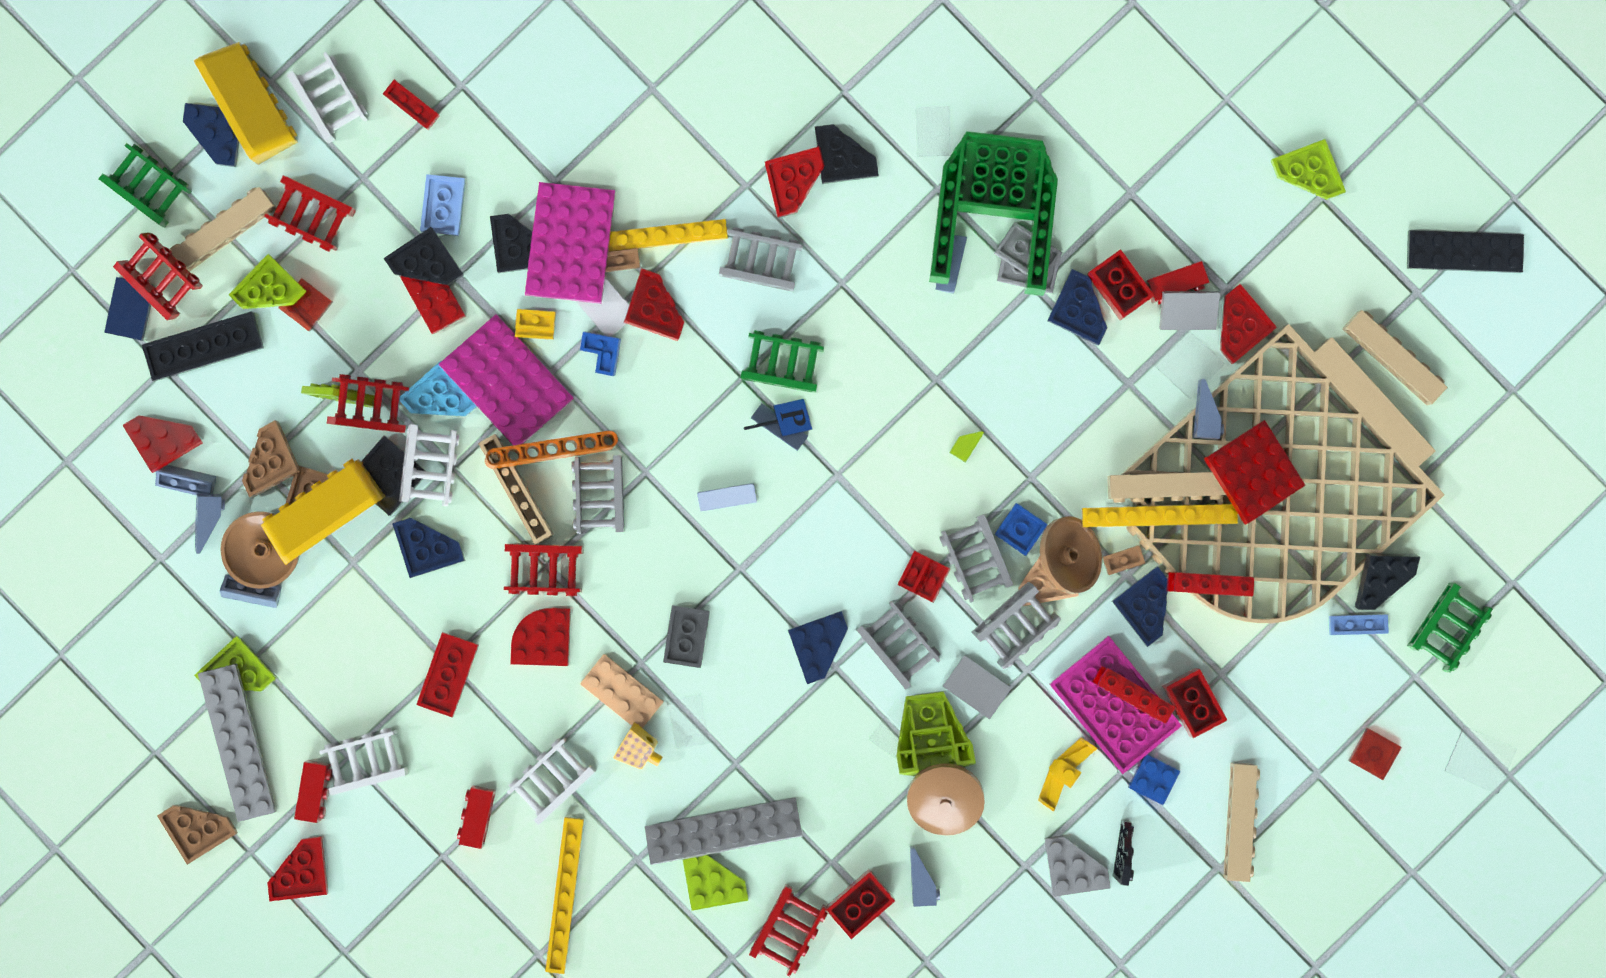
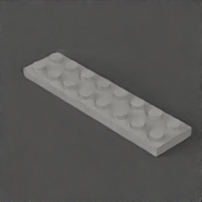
M237 663L198 673L237 822L277 812Z
M796 798L644 826L651 866L803 837Z

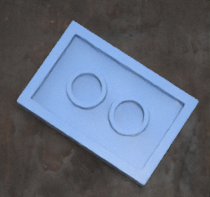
M426 174L420 226L421 232L432 227L436 234L459 236L465 178Z

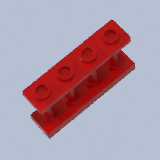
M283 175L280 182L285 185V191L273 216L265 213L264 217L268 219L267 223L277 228L281 225L286 228L285 232L294 236L298 233L303 236L302 240L313 244L315 241L320 244L319 248L330 252L331 249L337 251L338 248L332 245V241L344 217L346 218L347 215L353 217L356 210ZM298 191L302 193L301 197L303 198L289 225L281 221L280 218L292 193ZM315 199L319 201L318 205L320 206L308 231L304 232L298 229L297 226L309 201L312 202ZM332 207L336 209L335 213L337 215L325 240H321L314 235L326 210Z
M149 232L141 233L139 238L144 242L129 261H117L113 268L166 320L176 319L181 314L176 309V305L190 289H201L203 285L195 274L190 273L186 269V265L182 261L177 260L172 255V251L159 242L156 235ZM150 248L157 257L145 272L140 274L135 269V265ZM165 262L171 270L155 288L149 283V278ZM178 275L185 283L173 298L167 301L162 296V292Z
M339 374V378L332 377L333 382H340L338 409L335 417L327 416L326 424L405 433L406 425H399L397 417L400 391H409V387L403 386L402 382L392 381L391 385L386 384V380L374 379V382H368L369 378L357 377V380L351 379V375ZM348 384L358 385L355 415H353L352 419L347 418V414H345ZM366 386L375 387L373 414L370 417V421L364 420L363 416ZM383 388L393 390L390 418L387 420V423H383L380 418Z
M505 544L504 552H509V556H511L510 586H503V590H508V594H520V591H527V595H539V591H546L547 595L558 596V592H566V596H577V592H582V588H576V562L579 554L584 553V546ZM521 552H529V556H531L530 587H518L519 556H521ZM540 553H548V557H550L549 587H537L538 557H540ZM560 553H567V557H569L568 588H556L557 557H559Z
M1168 572L1167 591L1253 597L1254 577Z
M1102 665L1092 680V683L1165 724L1175 710L1173 705Z
M785 884L751 947L749 956L755 959L758 954L769 957L787 967L786 975L790 977L792 973L796 974L799 969L800 963L798 961L800 957H805L810 947L807 944L810 939H815L819 931L817 926L819 922H824L828 912H826V905L824 904L819 910L798 899L792 893L793 887ZM785 903H791L815 916L816 918L811 927L785 914V911L782 910ZM776 920H782L806 933L802 944L776 931V928L773 927ZM767 937H773L795 949L797 953L793 961L767 948L764 944Z

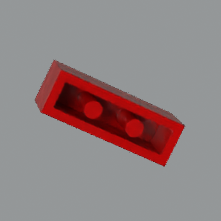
M1202 261L1145 281L1155 295L1151 298L1152 304L1158 302V305L1162 303L1163 291H1190L1193 289L1194 291H1201L1206 289L1205 285L1210 283Z
M311 760L303 763L294 820L318 823L321 819H324L326 814L324 801L329 796L327 784L328 780L330 781L332 777L331 764Z
M474 785L470 790L467 789L465 801L468 802L466 809L463 808L461 820L464 821L462 828L459 827L458 845L477 849L484 847L496 790Z

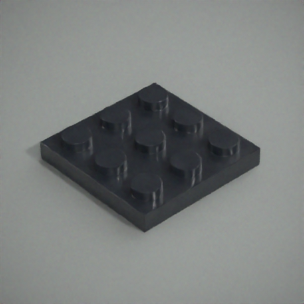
M384 435L361 463L386 496L377 502L376 505L388 516H392L403 503L399 501L405 452ZM414 461L413 468H416V470L426 471L418 463ZM412 479L411 487L415 489L423 479Z

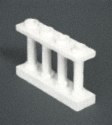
M324 52L323 55L327 61L303 75H297L291 71L286 76L324 140L331 143L335 140L332 135L335 133V130L359 116L366 122L368 119L365 115L368 112L362 103L359 105L356 101L358 96L352 87L349 89L346 82H348V79L343 71L339 72L336 66L339 64L335 57ZM331 67L336 75L335 78L313 91H306L304 88L306 81ZM341 84L346 92L345 94L321 108H316L313 103L315 98ZM349 100L352 102L355 110L331 124L325 123L323 120L325 114Z
M408 425L399 501L409 502V499H413V497L442 500L441 506L448 507V503L452 501L450 484L454 483L455 478L452 467L456 465L457 454L454 453L455 446H458L459 435L456 434L457 430H450V435L421 432V430H418V425ZM428 440L449 443L448 453L439 454L418 451L416 449V441ZM425 459L446 462L445 473L416 470V468H413L414 460ZM422 478L444 481L443 493L416 490L414 487H411L412 479Z
M391 727L382 729L380 734L374 736L372 732L361 735L362 739L354 740V737L342 740L343 744L337 746L335 742L324 745V749L319 752L320 754L328 753L335 779L334 786L329 788L330 796L408 775V768H401V764H398L391 735L398 733L397 729L393 731ZM384 738L391 764L390 771L384 773L379 768L372 741ZM361 743L366 745L372 768L371 776L364 778V775H361L354 745ZM343 748L347 749L354 776L352 777L353 781L347 783L342 779L335 750Z
M565 737L562 740L560 738L555 740L550 745L553 749L548 753L544 751L536 758L539 762L535 766L530 764L522 772L524 776L520 780L516 777L508 785L510 787L507 791L509 795L515 790L536 812L534 814L537 817L533 821L538 826L597 771L592 765L587 768L578 762L563 746L567 741ZM556 750L578 772L577 775L579 777L574 782L572 779L569 780L549 759ZM542 764L564 785L563 788L565 790L560 795L558 793L555 794L535 772ZM528 777L549 797L551 804L546 808L544 806L541 807L521 786Z

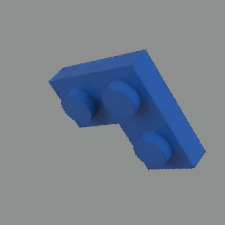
M584 331L582 333L580 351L598 354L595 373L608 376L616 375L621 338Z

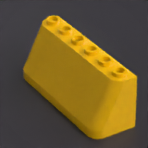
M237 42L194 59V63L245 153L253 162L259 165L298 143L295 138L297 133L285 121L288 117L283 109L279 110L276 104L279 102L274 93H269L267 80L264 76L260 77L258 73L260 70L255 60L251 61L248 56L250 50L245 43Z
M353 458L343 464L344 469L339 472L335 469L327 475L328 479L322 483L319 480L310 486L312 488L310 492L306 494L303 491L294 497L296 500L290 505L287 502L278 508L280 512L275 516L271 513L262 519L264 523L261 526L285 565L386 497L359 459L356 461Z

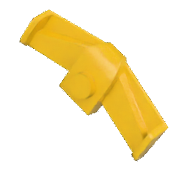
M1081 737L1057 759H1054L1049 766L1038 801L1054 812L1064 784L1072 788L1082 773L1076 767L1098 748Z

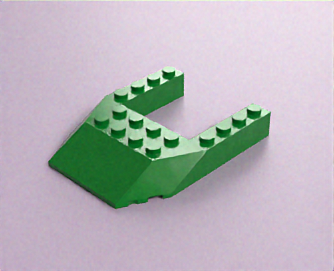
M966 131L949 159L943 165L929 282L948 284L958 211L1031 220L1032 226L1024 294L1044 296L1047 286L1058 178L1052 168L1043 140Z

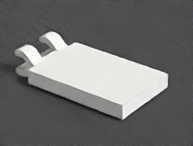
M606 278L602 304L575 301L604 335L614 336L626 325L623 322L629 304Z

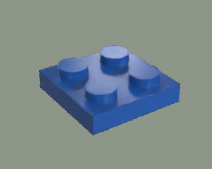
M1015 503L994 535L1024 556H1027L1048 524Z
M1147 754L1142 758L1128 788L1164 805L1181 771Z

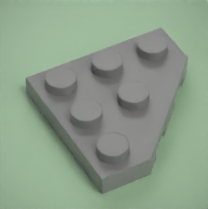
M1064 836L1044 838L1053 897L1111 889L1108 869Z

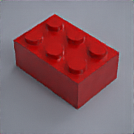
M1121 249L1087 273V276L1090 277L1092 283L1119 320H1122L1155 296Z
M1194 668L1162 685L1189 737L1194 739L1227 721L1225 714L1199 668Z
M868 869L826 906V911L852 940L895 902V898L875 874Z

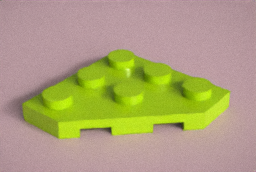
M1326 139L1270 160L1278 179L1325 200L1346 192Z
M267 254L228 295L241 308L250 309L294 305L306 290L270 254Z
M310 383V386H302L301 393L338 402L340 386ZM348 389L346 403L356 404L357 390ZM365 393L364 407L373 408L375 395Z
M239 636L231 640L194 675L199 680L198 673L237 663L244 691H264L277 679L272 671Z
M709 855L683 859L691 911L749 900L745 880Z

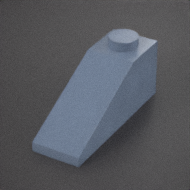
M1200 379L1197 386L1193 438L1220 439V436H1223L1224 424H1221L1222 419L1206 379Z
M196 494V554H200L221 517V510H225V499H222L220 494Z
M910 846L913 906H937V900H940V889H936V885L914 846Z

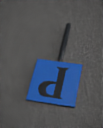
M804 399L773 405L776 420L749 425L743 428L744 430L778 423L782 437L812 430Z

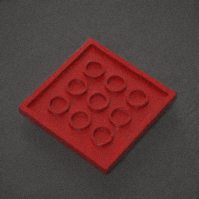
M1265 420L1204 458L1245 525L1306 486Z

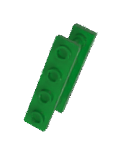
M126 143L124 146L130 150L127 157L113 175L107 176L102 173L98 180L155 223L165 228L169 223L164 218L166 216L165 212L182 190L188 194L192 192L187 188L189 184L181 178L178 180L173 178L172 175L174 173L165 166L161 169L157 165L158 161L150 155L148 157L142 154L144 150L136 144L131 146ZM138 156L146 163L130 184L123 188L119 185V179ZM153 167L161 175L144 197L138 199L134 196V190ZM169 179L176 186L158 209H151L149 207L151 203L149 202L165 181Z
M756 330L753 333H749L748 338L754 339L749 367L746 368V371H741V380L816 393L817 384H814L812 379L818 351L824 352V347L821 346L820 342L810 341V344L802 343V339L791 337V340L783 339L784 336L772 334V337L765 336V332ZM761 341L773 343L767 372L765 371V375L757 373L758 370H756ZM780 344L791 346L787 372L784 378L776 377L775 373ZM799 348L810 350L806 375L803 381H796L794 377Z
M1448 583L1407 645V647L1414 651L1426 650L1445 663L1442 670L1449 673L1458 668L1460 658L1468 653L1471 647L1470 643L1480 635V628L1490 620L1493 610L1488 606H1484L1481 610L1462 597L1460 592H1458L1461 587L1456 583ZM1456 601L1477 615L1472 625H1469L1449 611L1448 606L1451 602ZM1441 617L1447 618L1467 632L1461 642L1438 627L1439 624L1437 623ZM1430 633H1435L1456 648L1451 657H1448L1428 643L1427 638Z

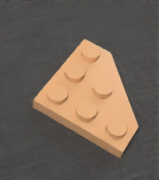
M1040 556L1018 587L1019 590L1027 582L1033 584L1039 591L1036 594V599L1040 603L1079 596L1078 593L1068 594L1062 592L1050 582L1042 567ZM1027 602L1023 606L1031 605V603Z

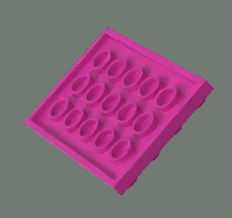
M539 182L525 296L602 304L615 190Z
M497 314L439 363L443 371L512 445L524 444L574 399L518 337H515L512 330Z
M1107 636L1050 682L1049 685L1117 769L1124 774L1182 725L1173 714L1166 724L1158 721L1092 683L1094 676L1102 665L1159 697L1110 636Z

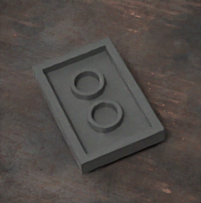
M672 605L663 663L701 668L710 611Z

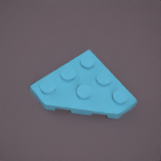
M439 363L410 387L409 391L401 395L399 399L412 414L466 417L477 407L443 371Z

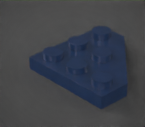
M185 103L182 122L213 162L220 166L236 167L239 141L220 107Z
M1071 269L1047 322L1099 346L1107 330V325L1101 313L1090 277Z
M413 518L392 523L409 578L466 561L460 542Z
M1158 566L1111 601L1146 647L1163 636L1164 630L1163 625L1168 593L1167 577Z
M842 611L788 630L807 684L824 679L848 630Z

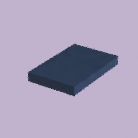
M116 277L104 333L143 341L151 304L124 278Z

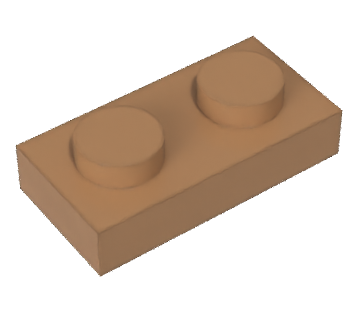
M638 248L608 252L606 273L640 268Z
M1139 545L1102 557L1108 575L1145 564Z

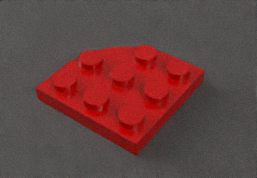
M544 608L524 617L517 625L512 636L510 665L569 666L571 609Z

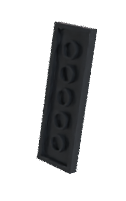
M1408 231L1407 269L1523 273L1524 234Z
M250 311L142 344V349L151 379L155 382L264 349L254 312Z

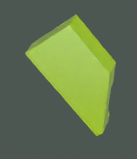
M980 431L959 436L949 453L966 463L984 432Z

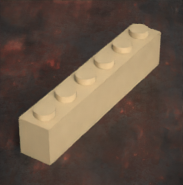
M252 188L247 192L246 197L237 199L228 210L220 211L216 215L217 218L202 224L199 231L187 235L185 241L181 244L173 245L170 248L172 255L177 260L182 261L190 272L265 218V213L268 215L272 213L277 207L262 188Z
M1358 311L1342 330L1427 406L1432 405L1448 388L1444 384L1445 381L1440 376H1435L1431 373V369L1424 362L1420 363L1411 350H1406L1401 346L1402 342L1398 338L1391 337L1387 333V328L1382 324H1377L1369 312Z
M496 434L478 443L485 456L493 448L504 447L501 439ZM492 454L489 456V460L492 463L499 462L497 455ZM516 466L493 469L534 544H539L552 537L554 533Z
M1212 472L1107 476L1108 499H1113V503H1123L1125 499L1132 498L1133 502H1144V498H1152V502L1164 501V497H1171V501H1183V497H1191V500H1203L1202 496H1210V500H1218L1226 495Z
M1230 763L1223 878L1227 881L1250 882L1251 877L1254 876V866L1251 864L1252 858L1255 857L1253 838H1256V827H1254V819H1257L1258 815L1255 800H1258L1259 789L1256 788V784L1260 779V769H1257L1258 766L1255 764Z

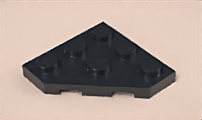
M834 124L815 126L817 147L821 148L825 165L820 173L822 184L879 177L876 156L865 150L859 143L843 133Z
M509 213L490 216L497 273L528 270L532 231Z
M429 227L383 258L396 276L447 286L464 276L432 227Z
M1367 553L1355 607L1358 610H1376L1417 574L1420 556L1417 554Z
M1121 819L1112 876L1120 885L1129 886V882H1132L1134 877V870H1132L1134 826H1132V822L1129 820Z

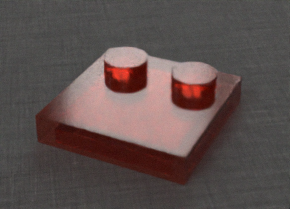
M301 278L298 283L306 292L294 305L279 306L278 308L310 332L333 301Z
M1366 728L1348 761L1380 780H1384L1402 747Z

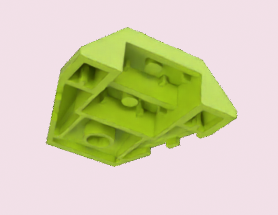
M944 692L905 697L896 753L900 775L916 776L923 769L936 764L948 763L964 768L976 764L973 744L964 732V728L959 723Z

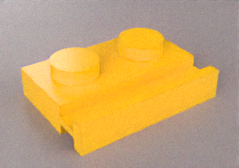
M517 309L515 337L554 340L556 312Z

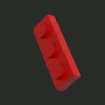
M395 79L382 93L427 130L440 117L437 112Z

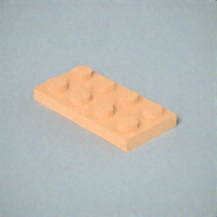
M606 654L602 655L580 683L581 686L631 726L635 722L643 728L664 702Z

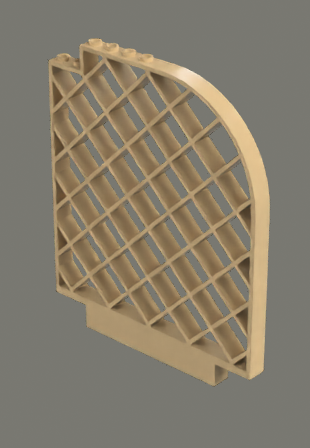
M1289 324L1277 332L1211 392L1213 398L1220 393V407H1217L1222 419L1221 424H1224L1223 436H1220V439H1192L1195 407L1121 474L1190 473L1192 444L1218 445L1219 449L1230 442L1226 441L1227 413L1253 414L1252 427L1260 423V414L1286 416L1285 444L1280 445L1285 449V453L1292 462L1293 449L1318 451L1317 479H1302L1304 483L1316 484L1315 513L1290 512L1291 496L1282 501V511L1268 510L1262 514L1282 516L1280 545L1255 544L1256 519L1248 524L1247 543L1221 542L1222 524H1214V541L1187 540L1188 525H1181L1180 540L1154 538V526H1147V538L1136 526L1126 527V530L1132 536L1136 535L1140 539L1139 544L1146 551L1149 549L1152 552L1153 556L1151 557L1158 565L1162 563L1166 568L1165 573L1167 575L1168 572L1177 573V571L1152 544L1153 542L1180 544L1179 573H1186L1187 544L1213 545L1212 575H1220L1221 546L1247 547L1245 577H1253L1254 548L1280 549L1279 579L1254 577V581L1279 582L1276 618L1252 619V597L1245 596L1244 617L1219 609V595L1211 594V603H1209L1198 593H1189L1202 605L1220 615L1243 622L1259 624L1293 620L1309 614L1324 605L1363 570L1366 557L1355 566L1356 553H1382L1445 496L1419 467L1435 452V449L1332 337L1325 340L1313 351ZM1284 336V337L1288 340L1289 343H1275V342H1276L1280 337ZM1268 348L1289 349L1288 377L1262 375L1263 353ZM1297 351L1321 378L1296 377ZM1255 361L1254 375L1241 374ZM1233 380L1254 381L1253 409L1227 407L1228 385ZM1262 381L1287 382L1286 410L1261 409ZM1296 383L1321 384L1320 412L1294 411ZM1329 387L1354 414L1328 413ZM1294 416L1319 417L1318 446L1293 444ZM1328 418L1353 419L1352 447L1327 446ZM1361 422L1386 449L1360 448ZM1185 424V439L1170 438ZM1163 443L1184 444L1183 472L1157 471L1158 448ZM1326 451L1351 452L1350 481L1325 480ZM1360 453L1385 454L1383 483L1359 481ZM1151 455L1150 471L1135 470ZM1393 457L1418 484L1392 483ZM1325 484L1350 486L1349 515L1324 513ZM1358 486L1383 487L1382 516L1357 515ZM1392 488L1417 489L1416 511L1409 518L1391 517ZM1427 493L1431 498L1425 502ZM1223 496L1222 499L1215 500V505H1223ZM1183 497L1182 506L1189 505V497ZM1149 498L1148 504H1147L1145 501H1144V502H1133L1137 507H1138L1139 505H1140L1141 507H1142V506H1171V505H1155V502H1152V498ZM1290 516L1315 517L1314 547L1288 545ZM1323 518L1348 519L1347 548L1322 547ZM1357 519L1382 521L1381 543L1374 550L1356 549ZM1391 521L1403 522L1390 534ZM1288 549L1314 551L1312 580L1287 579ZM1322 551L1347 552L1346 575L1340 581H1321ZM1287 583L1312 584L1311 604L1295 613L1285 615ZM1320 585H1334L1320 597Z

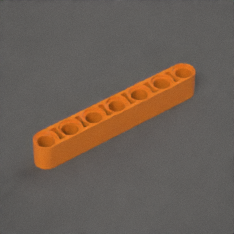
M603 431L493 448L487 452L484 462L488 468L497 469L605 452L615 447L618 437L613 431ZM610 437L613 444H605L603 438ZM585 440H591L594 447H586ZM566 443L574 444L575 450L569 451L566 448ZM547 446H554L556 453L550 454L547 451ZM530 448L535 449L537 456H529L527 450ZM511 451L516 452L518 459H510L508 453ZM492 454L497 455L499 462L492 463L489 460V456Z

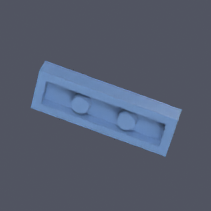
M1388 614L1328 616L1329 635L1389 634Z

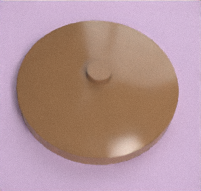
M256 511L237 518L226 529L221 541L220 552L225 569L234 580L247 587L262 589L278 585L292 574L299 561L300 555L285 565L263 530L261 524L264 522L262 519L271 514V512Z
M1072 516L1055 519L1046 527L1040 542V558L1044 572L1050 582L1056 588L1068 594L1082 593L1092 588L1097 582L1102 568L1101 548L1093 530L1090 527H1082V520Z
M936 764L923 769L913 778L908 788L907 806L911 817L921 828L933 834L948 836L965 832L978 822L984 810L985 797L980 781L972 772L955 764Z

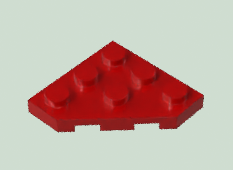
M819 146L764 161L778 218L795 214L799 211L825 165Z
M641 268L623 323L678 342L684 326V320L679 315L660 274Z
M1241 284L1224 296L1220 351L1231 364H1234L1277 328Z
M140 415L122 425L152 473L203 444L195 429L190 425Z
M322 836L300 840L295 849L267 882L269 902L329 894Z

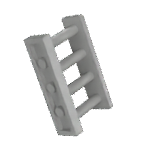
M733 227V230L728 229L727 234L732 236L733 239L727 265L725 267L720 266L718 273L720 277L794 292L795 282H792L791 273L796 250H803V245L800 244V241L789 239V242L782 241L781 237L770 235V238L763 237L762 233L752 231L751 234L744 233V229ZM740 238L751 240L746 269H743V271L736 270L735 267ZM759 242L770 245L765 272L762 275L754 274L755 271L753 270ZM778 246L789 249L784 274L781 279L773 278L772 274Z
M613 455V460H610V462L580 463V457H575V461L571 462L572 473H575V480H572V491L576 492V499H573V511H576V519H573V529L577 530V534H583V528L612 527L616 533L625 532L622 456ZM610 469V471H614V479L610 481L581 482V470ZM611 489L614 490V498H611V500L582 501L581 490ZM611 508L615 510V517L604 520H582V509Z
M984 514L977 516V521L971 526L949 535L943 530L941 531V536H939L942 546H946L949 553L946 556L950 565L954 564L955 566L954 576L958 583H962L964 588L961 590L964 600H969L970 603L974 602L972 595L999 584L1000 586L1004 585L1005 588L1013 586L1011 577ZM976 531L978 533L982 532L984 537L982 542L954 553L950 542ZM983 549H989L991 553L989 560L961 570L958 563L959 559ZM990 567L997 568L999 574L996 575V578L972 588L968 587L965 580L966 577Z
M1027 582L971 631L980 642L986 640L1000 656L997 663L1002 669L1011 667L1020 655L1026 654L1035 642L1041 641L1044 635L1049 630L1056 628L1059 621H1061L1059 615L1055 612L1049 614L1036 599V594L1039 591L1030 582ZM1027 602H1030L1044 619L1036 628L1021 611V607ZM1012 615H1015L1030 632L1022 640L1006 623L1007 619ZM997 628H1001L1015 644L1007 653L992 636V632Z
M890 601L889 605L892 608L870 627L864 628L861 625L856 631L906 690L911 686L909 683L911 677L933 658L939 663L941 661L939 658L941 654L935 646L931 648L926 643L929 639L922 631L920 633L914 628L916 623L911 617L906 618L902 614L904 609L898 602L893 603ZM898 614L904 623L882 642L876 643L872 638L875 635L874 632ZM910 629L917 638L894 657H888L885 654L886 647ZM922 643L929 653L906 672L903 671L901 673L897 668L899 662Z

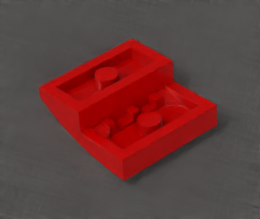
M914 551L897 585L934 603L951 569Z

